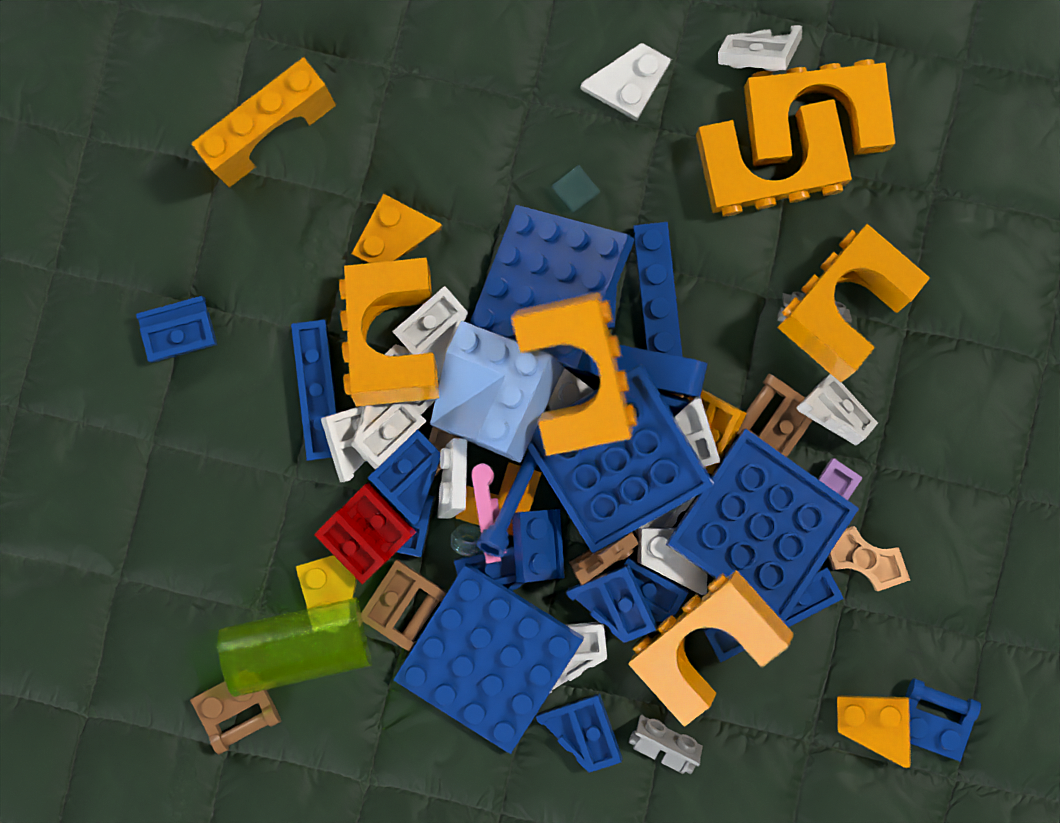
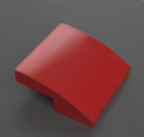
M368 482L314 535L363 585L416 531Z

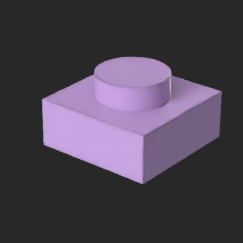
M832 458L818 480L848 500L862 480V477Z

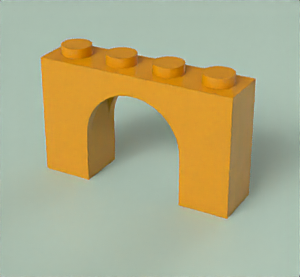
M303 57L191 144L210 169L230 188L256 168L249 159L250 153L273 129L299 116H302L310 126L334 108L336 104L325 83Z
M867 59L854 63V66L841 67L839 63H831L821 66L820 70L807 71L806 67L791 68L786 70V74L773 75V72L760 71L752 74V77L748 78L744 85L753 166L787 163L792 157L788 123L789 108L795 99L812 92L831 95L845 107L850 119L854 155L888 152L895 145L886 63L875 64L874 60Z
M835 100L803 105L795 113L803 150L802 163L797 173L789 178L778 181L762 179L754 175L745 166L741 158L733 120L699 127L696 138L712 213L722 212L723 216H732L742 213V207L755 205L756 209L759 210L775 206L776 200L789 198V202L794 203L809 199L810 193L822 191L823 196H828L844 191L843 187L852 180Z
M866 224L858 233L852 229L839 243L843 250L839 255L832 252L822 263L820 268L824 271L820 277L814 274L801 288L805 295L801 300L795 297L781 313L786 318L777 327L840 383L860 367L875 347L841 317L834 299L836 284L840 282L860 284L869 289L895 313H898L915 298L930 279L927 274L869 224Z
M427 257L344 266L345 279H339L341 299H346V310H341L342 329L347 331L348 342H342L343 359L345 363H349V374H344L346 395L352 396L356 407L438 399V371L434 353L387 356L376 352L366 342L368 329L379 314L394 307L425 304L432 297L431 273Z
M600 292L517 310L512 316V322L520 353L559 344L574 345L591 355L600 371L601 385L591 399L579 405L542 412L538 424L546 455L630 439L633 431L632 426H637V417L633 404L627 405L624 392L629 391V384L625 370L619 371L616 358L621 357V351L617 336H610L608 323L612 322V313L608 300L602 301Z
M737 570L728 577L724 574L719 575L707 587L710 592L702 598L698 594L692 597L682 607L684 613L677 618L673 615L669 616L657 627L659 631L657 635L652 639L646 635L632 648L635 654L629 661V666L684 727L706 711L717 694L691 665L686 656L684 641L685 636L689 632L703 627L724 630L731 634L761 667L785 650L794 635Z

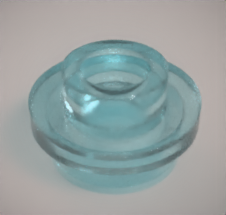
M473 524L458 526L451 534L450 545L452 549L463 556L479 554L482 550L478 548L477 542L481 536V529Z

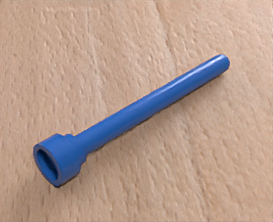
M529 450L494 525H490L488 529L483 530L477 542L478 548L488 555L502 557L508 546V533L506 531L537 466Z

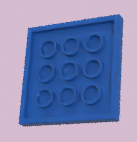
M516 205L469 324L517 342L512 322V316L517 310L600 292L602 301L608 300L610 304L635 239L628 234ZM559 344L537 349L552 355L560 364L584 371L590 356L583 349L569 344Z
M642 363L626 372L629 391L624 392L627 405L633 404L637 417V426H632L633 431L630 439L547 456L538 424L527 447L592 554L714 486L713 480ZM599 388L587 394L586 396L580 398L574 403L568 405L567 407L579 405L588 401L597 393Z
M745 428L742 429L711 475L714 486L697 496L666 542V545L714 579L721 574L728 577L737 570L778 617L785 622L859 508Z
M466 563L393 680L511 754L580 647L584 636Z

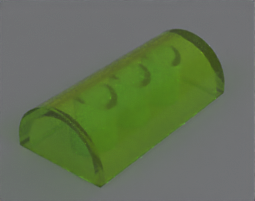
M357 597L223 627L218 632V651L221 669L227 688L233 697L372 666Z

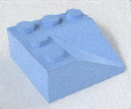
M461 321L446 352L439 382V398L435 400L430 425L521 463L538 426L539 418L542 412L545 411L564 367L548 353L537 349L520 353L518 342Z

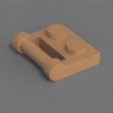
M768 374L763 381L764 387L745 412L747 414L736 436L738 437L742 429L746 428L750 431L773 396L778 393L784 397V400L757 437L787 457L813 420L796 409L805 397L775 376Z
M397 559L358 619L411 652L416 644L415 638L439 601H443L447 591ZM420 588L427 592L428 595L402 633L394 628V626Z
M254 666L190 699L209 736L210 743L218 755L229 750V745L267 725L272 727L281 722L280 715ZM259 703L262 713L224 733L218 725L219 723Z

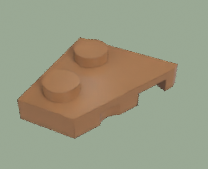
M631 532L593 554L591 550H588L570 561L569 564L581 585H584L615 561L618 562L630 556L634 552L633 548L639 543Z

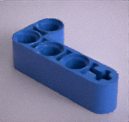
M619 345L621 357L616 358L619 371L625 370L627 372L642 363L658 391L692 398L701 396L707 363ZM591 355L588 358L584 371L563 365L565 369L572 373L601 379L599 368Z

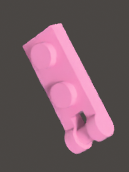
M478 464L472 470V481L481 534L490 525H494L495 519H497L500 512L498 498L491 499L489 485L494 480V473L486 464ZM485 553L486 564L501 562V557H494Z

